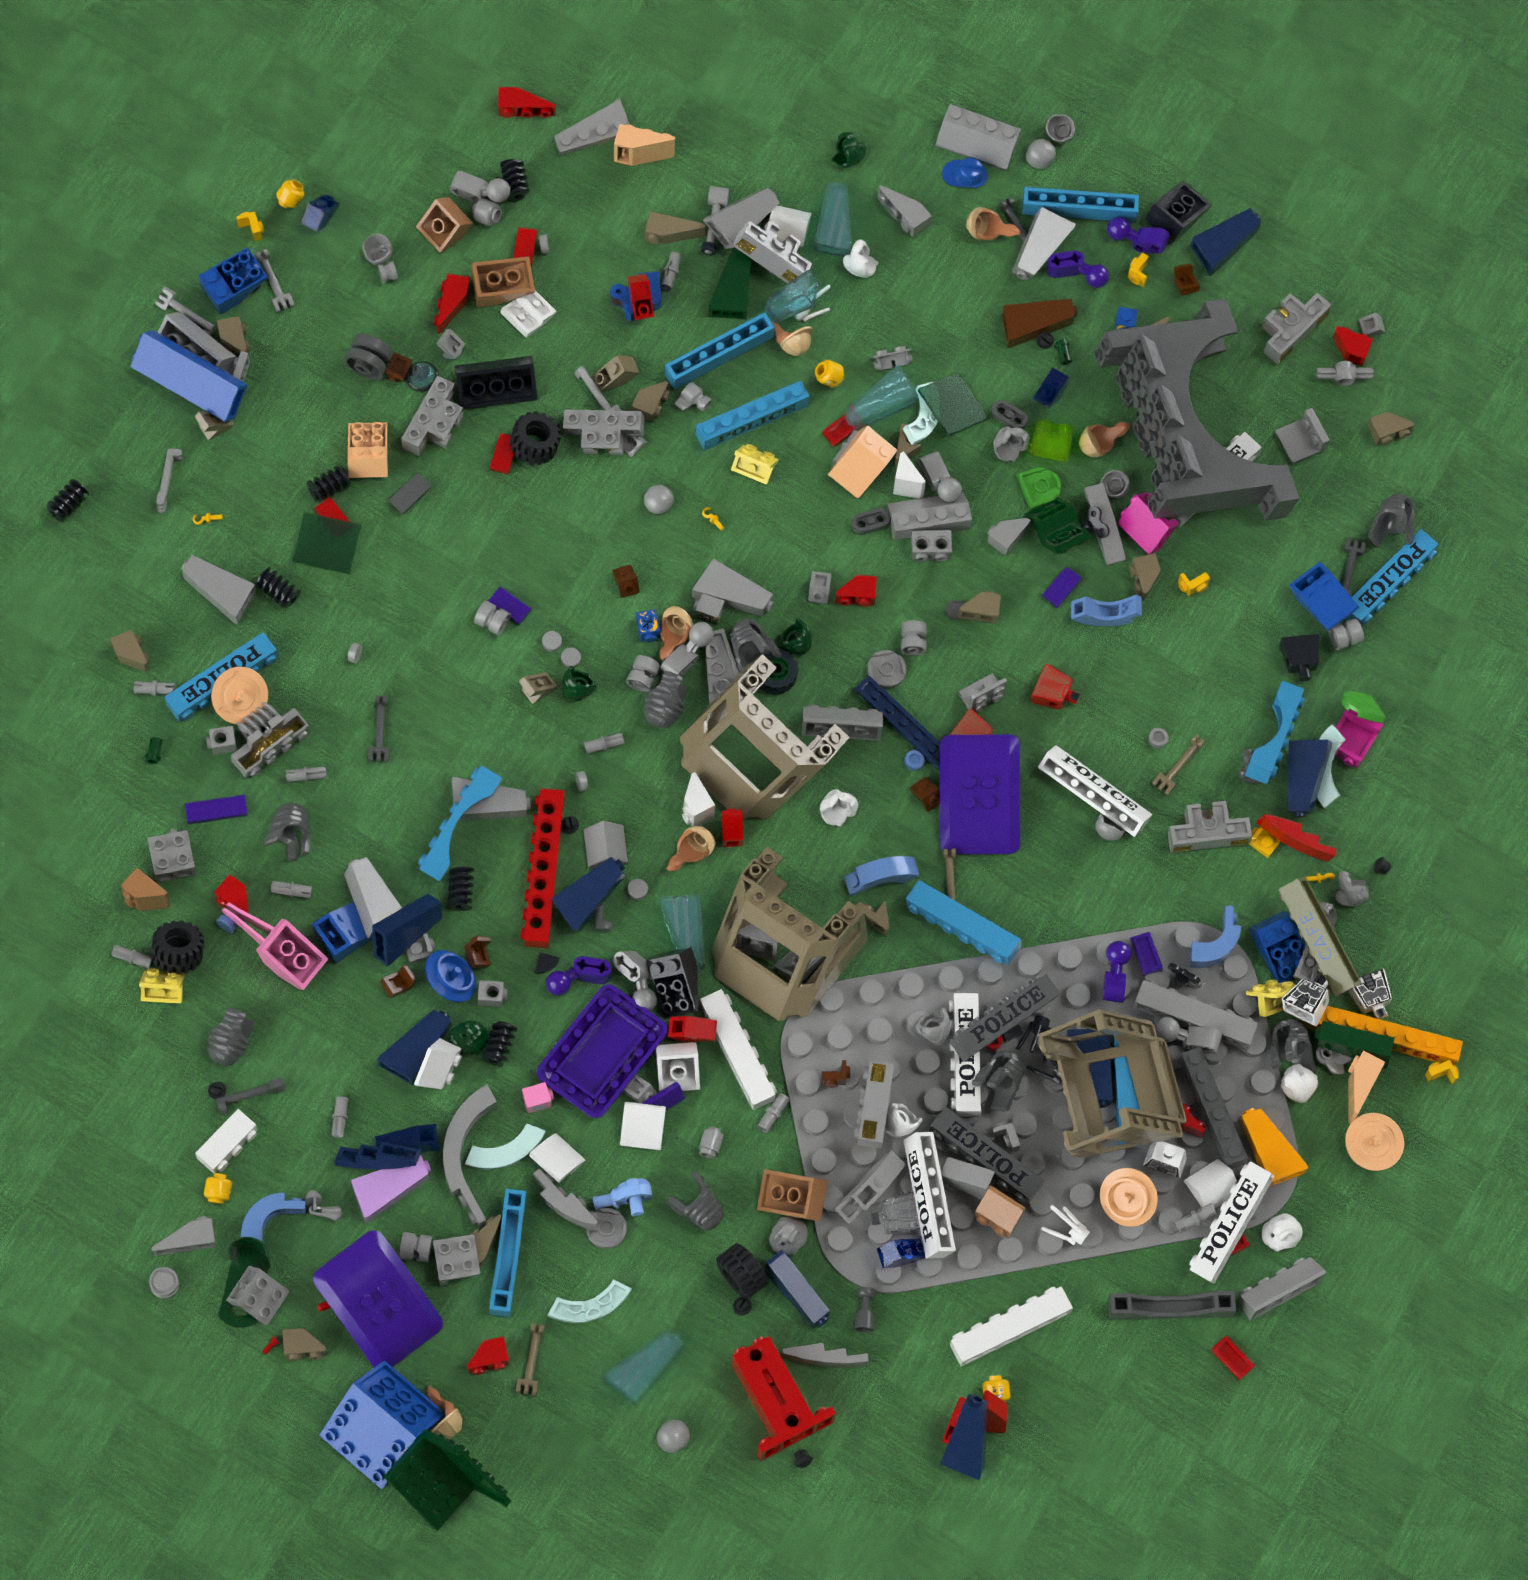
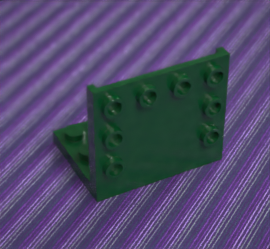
M427 1429L423 1430L383 1476L436 1531L444 1525L473 1490L505 1507L511 1502L506 1495L508 1491L500 1484L496 1485L494 1483L495 1478L489 1472H484L481 1469L483 1465L475 1458L471 1459L468 1456L470 1452L461 1444L459 1446L452 1439L448 1440L442 1434L438 1436Z

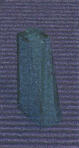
M828 182L814 239L813 251L845 257L850 255L852 250L847 186L838 182Z
M900 364L894 367L848 407L846 420L850 426H853L854 430H859L916 405L918 394Z
M700 895L660 897V909L676 950L692 947L697 963V973L705 970Z
M668 1331L664 1332L608 1370L603 1375V1380L636 1406L683 1349L682 1338L674 1332L672 1334Z

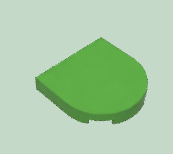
M1044 467L1034 468L1019 473L1016 476L1030 510L1051 502L1060 495L1061 480L1059 476Z
M1354 691L1344 693L1341 702L1348 711L1352 709L1358 713L1357 717L1379 723L1384 722L1386 717L1371 695Z

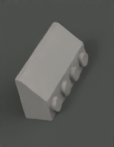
M950 104L943 119L935 146L968 158H975L982 163L1007 171L1018 144L1021 129Z
M180 311L167 314L158 330L159 334L225 372L230 369L236 357Z
M963 492L960 498L954 502H946L940 496L887 503L894 540L911 538L912 531L951 530V532L971 528L972 517L969 502Z
M817 705L803 706L801 736L816 737L819 734L823 737L836 724L850 737L849 739L881 741L883 712H879L876 709L864 711L853 707L839 709L836 706H829L827 708H820Z
M1311 1257L1306 1260L1300 1258L1293 1263V1267L1289 1269L1284 1267L1277 1271L1275 1277L1271 1279L1266 1277L1258 1282V1286L1254 1288L1249 1286L1242 1290L1237 1301L1249 1321H1252L1320 1284L1326 1275V1271Z

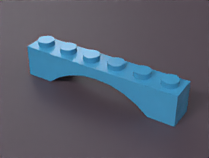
M1285 681L1281 682L1272 705L1278 721V733L1270 742L1254 750L1245 776L1265 784L1268 783L1270 777L1274 778L1278 769L1274 765L1275 763L1280 764L1283 756L1280 750H1285L1289 741L1286 735L1291 736L1294 728L1291 722L1296 723L1300 711H1297V708L1301 709L1305 700L1302 697L1303 688Z
M481 766L480 769L475 768L470 776L473 779L469 786L465 785L460 793L463 796L459 803L455 802L449 811L452 813L449 820L444 819L439 828L442 832L439 837H433L428 846L431 850L428 855L423 854L418 862L421 865L419 870L439 882L450 866V840L457 822L472 805L492 796L503 779L484 766Z
M505 1190L498 1255L489 1313L492 1316L511 1317L527 1199L526 1191Z

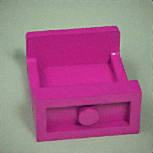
M1144 492L1133 496L1130 500L1131 505L1121 512V518L1117 524L1148 554H1153L1162 548L1179 525V522L1175 518L1169 521L1165 517L1154 519L1152 512L1149 511L1148 500L1146 499L1149 494Z
M1346 709L1336 726L1346 740L1340 745L1334 757L1342 759L1350 767L1358 768L1380 733L1383 723L1357 717V712L1352 709L1349 711Z

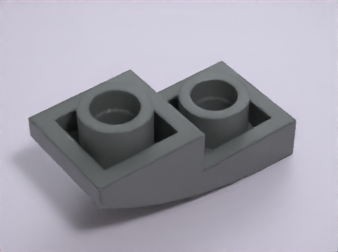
M417 473L389 501L402 514H405L432 486Z

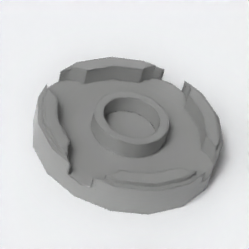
M882 650L875 653L868 662L867 675L873 678L883 689H891L903 682L906 675V663L903 657L894 651Z
M601 1208L594 1212L600 1219L598 1221L600 1229L595 1231L586 1228L589 1241L595 1247L601 1249H613L619 1246L627 1234L625 1218L620 1212L612 1208Z

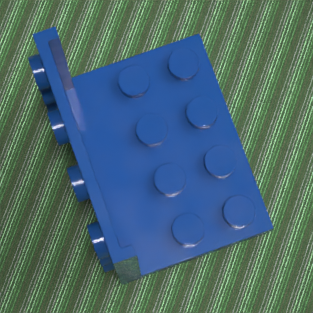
M383 1361L352 1383L319 1436L378 1487L384 1489L388 1482L383 1476L424 1429L431 1430L446 1415L440 1407L386 1361Z

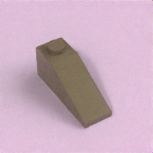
M650 211L645 229V240L652 244H667L703 237L706 233V224Z

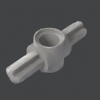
M1341 361L1334 368H1317L1316 376L1317 379H1334L1338 385L1348 386L1353 384L1355 379H1373L1374 371L1373 368H1356L1350 361Z

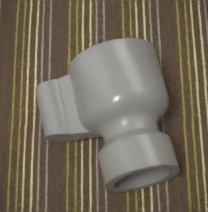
M690 382L682 391L675 405L684 412L693 404H696L697 408L704 412L712 403V399L704 396L702 389L694 382Z

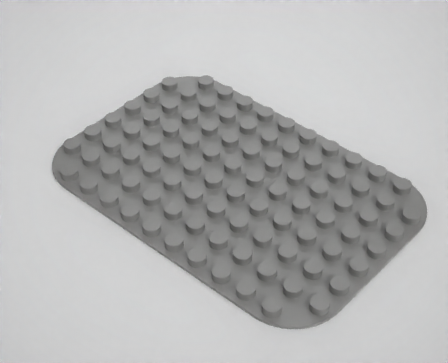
M1170 922L1022 948L1015 955L1009 966L1005 963L1000 964L988 954L834 982L807 1017L789 1016L781 1038V1061L804 1174L806 1177L828 1181L821 1222L814 1220L819 1244L829 1263L841 1276L859 1287L874 1288L879 1293H902L1199 1239L1205 1236L1208 1237L1213 1220L1215 1218L1218 1219L1221 1214V1206L1215 1210L1216 1216L1182 1233L1178 1231L1174 1221L1190 1214V1211L1202 1208L1184 1180L1217 1159L1221 1161L1179 1062L1181 1053L1188 1051L1182 1047L1183 1042L1175 1039L1166 1043L1182 1104L1188 1105L1193 1117L1202 1121L1206 1131L1204 1136L1200 1138L1182 1130V1137L1163 1141L1181 1147L1186 1151L1187 1159L1181 1177L1177 1178L1143 1166L1151 1144L1085 1158L1071 1156L1064 1145L1063 1132H1073L1074 1125L1068 1113V1102L1063 1093V1083L1060 1082L1057 1085L1052 1080L1026 1069V1066L1029 1065L1055 1077L1053 1071L1056 1069V1066L1049 1059H1047L1046 1063H1043V1054L1036 1046L1033 1053L1029 1052L1035 1035L1031 1031L1019 1050L1016 1047L1023 1035L1007 1043L1003 1039L1001 1047L996 1051H990L986 1047L980 1050V1070L1000 1051H1012L1022 1058L1025 1068L1024 1075L1019 1085V1090L1016 1092L1015 1098L1012 1099L1010 1109L1005 1112L991 1110L995 1091L987 1086V1081L985 1080L982 1086H980V1116L960 1118L1044 1179L1043 1186L1030 1203L1027 1204L1019 1202L1014 1198V1194L1008 1189L1003 1190L997 1185L996 1180H992V1187L1025 1207L1021 1221L1011 1236L1007 1238L1006 1236L1001 1237L997 1235L992 1227L989 1225L984 1226L976 1220L974 1214L981 1202L980 1199L943 1183L956 1251L945 1258L926 1259L903 1140L915 1132H930L931 1124L945 1107L951 1110V1098H954V1090L950 1088L951 1078H954V1071H950V1058H954V1051H950L949 1043L950 1039H953V1032L949 1033L948 1039L944 1043L936 1045L920 1036L915 1027L921 1016L935 1011L940 1012L942 1008H945L949 1018L953 1019V1012H949V1000L953 999L954 993H978L979 1019H982L985 1016L983 1013L992 1006L996 1009L1000 1006L998 1002L1006 996L1012 998L1015 996L1013 992L1023 985L1026 988L1030 985L1028 982L1038 975L1041 978L1045 974L1049 976L1061 994L1019 1023L1024 1033L1030 1021L1033 1022L1036 1015L1047 1017L1050 1020L1049 1027L1052 1029L1099 1009L1148 1020L1155 1026L1156 1022L1160 1019L1159 1017L1133 1008L1143 980L1154 981L1163 988H1173L1182 995H1192L1203 1003H1213L1219 1009L1232 1010L1235 1012V1015L1241 1017L1248 1016L1258 1023L1248 1051L1220 1041L1216 1054H1203L1248 1157L1245 1164L1248 1165L1249 1162L1258 1165L1239 1121L1243 1112L1254 1108V1110L1261 1108L1298 1154L1299 1152L1285 1093L1281 1088L1279 1068L1273 1069L1271 1066L1272 1038L1267 1018L1259 1016L1258 996L1246 995V991L1252 989L1253 985H1257L1258 980L1252 963L1243 949L1236 944L1232 953L1219 964L1205 968L1189 967L1192 942H1212L1217 940L1222 935V932L1201 923ZM1150 932L1163 970L1143 976L1130 938ZM1114 941L1125 942L1131 949V958L1127 964L1123 965L1122 973L1126 974L1123 1003L1103 1000L1105 972L1110 971L1111 963L1106 957V949ZM1174 963L1182 969L1188 970L1200 978V983L1196 985L1190 982L1187 986H1178L1174 981L1175 973L1168 969V965ZM1074 1026V1027L1069 1028V1029H1086V1028H1081V1027H1078V1026ZM1064 1030L1057 1034L1066 1036L1067 1030ZM1109 1035V1047H1110V1048H1112V1036H1111V1035ZM997 1039L990 1044L993 1045L994 1043L996 1045ZM1110 1059L1113 1100L1111 1105L1100 1108L1105 1128L1115 1129L1117 1128L1114 1070L1113 1059ZM842 1060H846V1066H850V1079H846V1085H838L835 1088L821 1085L822 1071H841ZM870 1061L894 1064L888 1106L891 1103L904 1104L916 1118L921 1117L923 1119L915 1131L905 1136L892 1137L885 1130L882 1148L857 1145L858 1138H854L856 1125L860 1126V1124H856L858 1108L863 1106L859 1104L862 1086L866 1087L867 1079H863L864 1069L869 1067ZM872 1069L870 1081L883 1082L885 1071ZM864 1120L862 1138L875 1139L876 1121ZM1002 1122H1007V1124L1013 1122L1020 1142L1019 1151L1011 1153L1010 1147L1006 1148L1003 1140L1005 1134L993 1137L992 1131L995 1125ZM935 1139L939 1165L941 1162L945 1163L948 1157L966 1162L964 1156L960 1153L952 1152L944 1141ZM1108 1139L1105 1142L1104 1148L1117 1146L1118 1141ZM892 1149L906 1165L879 1198L866 1211L863 1210L848 1224L834 1207ZM1244 1165L1232 1169L1237 1183L1242 1177L1240 1173ZM1133 1168L1143 1172L1151 1179L1157 1190L1158 1204L1156 1211L1144 1224L1133 1227L1120 1225L1109 1218L1101 1205V1185L1105 1178L1117 1169ZM1298 1177L1268 1187L1245 1230L1261 1225L1275 1216L1289 1200ZM913 1198L919 1234L885 1233L886 1224L890 1223V1216H884L883 1211V1217H889V1222H885L884 1229L881 1208ZM912 1201L906 1203L907 1212L914 1211L910 1205ZM893 1205L897 1209V1214L899 1216L900 1213H898V1208L896 1207L899 1205ZM1051 1205L1055 1206L1070 1219L1062 1209L1066 1207L1081 1224L1087 1227L1086 1229L1090 1233L1081 1245L1077 1242L1072 1245L1064 1239L1041 1230V1227H1046L1071 1237L1068 1233L1072 1227L1050 1208ZM879 1215L880 1224L872 1225L870 1216ZM916 1222L904 1223L908 1224V1230H900L899 1228L898 1231H887L886 1229V1232L910 1231V1229L911 1231H917V1228H914V1223Z

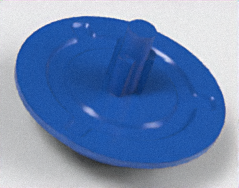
M446 950L436 951L428 957L425 964L426 975L431 986L438 994L453 1002H465L474 995L476 991V978L470 965L462 957Z

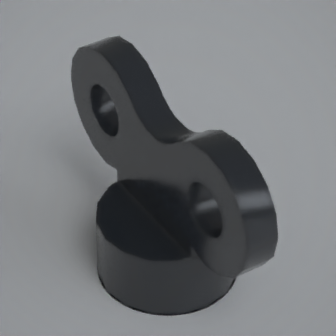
M1096 506L1090 507L1087 511L1089 519L1081 523V527L1088 530L1090 536L1096 533L1097 537L1106 538L1110 533L1108 525L1101 521V509Z
M1174 963L1168 965V969L1175 973L1174 981L1178 986L1184 987L1190 982L1196 985L1200 983V978L1188 970L1182 969Z

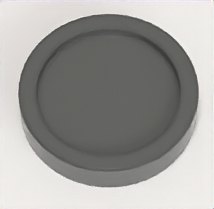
M958 600L950 601L946 606L947 616L954 620L961 619L957 618V613L964 604Z

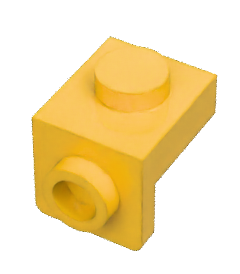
M255 211L244 212L236 217L238 228L250 225L255 242L262 240L261 233L264 232L262 221L257 220Z
M1143 252L1139 258L1135 257L1132 260L1128 273L1130 281L1141 287H1144L1146 284L1147 276L1141 272L1146 267L1149 258Z
M1205 572L1189 581L1186 575L1182 573L1178 579V586L1189 597L1196 592L1201 593L1208 588L1210 577Z
M1450 1060L1441 1064L1439 1062L1431 1064L1425 1074L1428 1082L1446 1074L1452 1084L1456 1083L1459 1079V1070L1455 1064L1452 1065Z

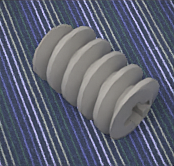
M263 702V709L256 707L257 714L250 712V719L247 717L243 718L244 724L237 722L238 730L246 741L247 737L256 730L263 733L262 728L267 729L266 727L269 726L267 722L278 714L270 704Z

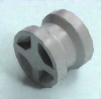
M393 261L389 262L388 265H378L383 284L391 279L393 281L398 280Z

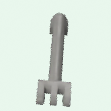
M264 249L262 253L256 252L257 259L261 262L276 295V298L272 299L276 312H280L279 304L282 305L284 310L288 309L287 301L291 307L295 306L290 293L283 294L268 261L269 253L267 249Z
M163 287L162 292L165 294H159L158 297L161 300H156L155 304L163 310H167L171 306L178 312L180 311L186 317L205 328L204 331L209 335L215 331V325L174 300L176 293L168 287Z
M584 366L579 367L574 372L577 380L583 379L603 410L621 411L617 404L613 407L609 405Z
M180 449L167 450L160 492H158L156 500L160 514L166 511L167 493L173 461H181L183 459Z

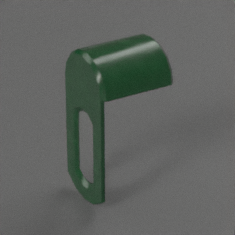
M253 1237L238 1238L230 1244L227 1250L232 1262L219 1317L225 1324L235 1328H246L254 1325L256 1318L249 1313L243 1317L232 1315L230 1313L232 1305L226 1299L248 1266L259 1268L266 1274L268 1269L271 1268V1261L265 1244Z

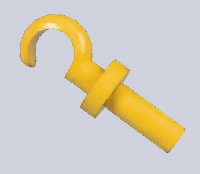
M705 508L702 511L703 517L710 518V523L715 524L722 531L724 527L718 521L719 517L712 513L706 515L705 512L711 510V508Z
M206 513V516H202L201 520L196 522L195 518L197 515L193 516V522L196 525H200L204 521L211 523V520L223 519L222 514L210 515V513Z
M1317 873L1316 876H1308L1306 878L1308 881L1321 883V880H1326L1329 877L1330 880H1333L1335 875L1333 873H1326L1325 875Z

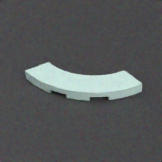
M933 382L918 385L915 388L920 403L919 415L913 423L903 428L911 445L924 440L937 425L940 415V401Z
M1333 724L1326 729L1319 739H1328L1332 742V749L1317 795L1319 802L1325 809L1340 797L1333 782L1331 765L1338 748L1346 740Z
M526 1123L522 1132L514 1140L503 1146L495 1148L472 1146L465 1166L480 1170H491L514 1165L539 1145L546 1132Z
M613 1279L611 1284L601 1294L587 1301H569L557 1297L548 1313V1317L567 1323H586L598 1320L616 1310L626 1300L632 1288Z

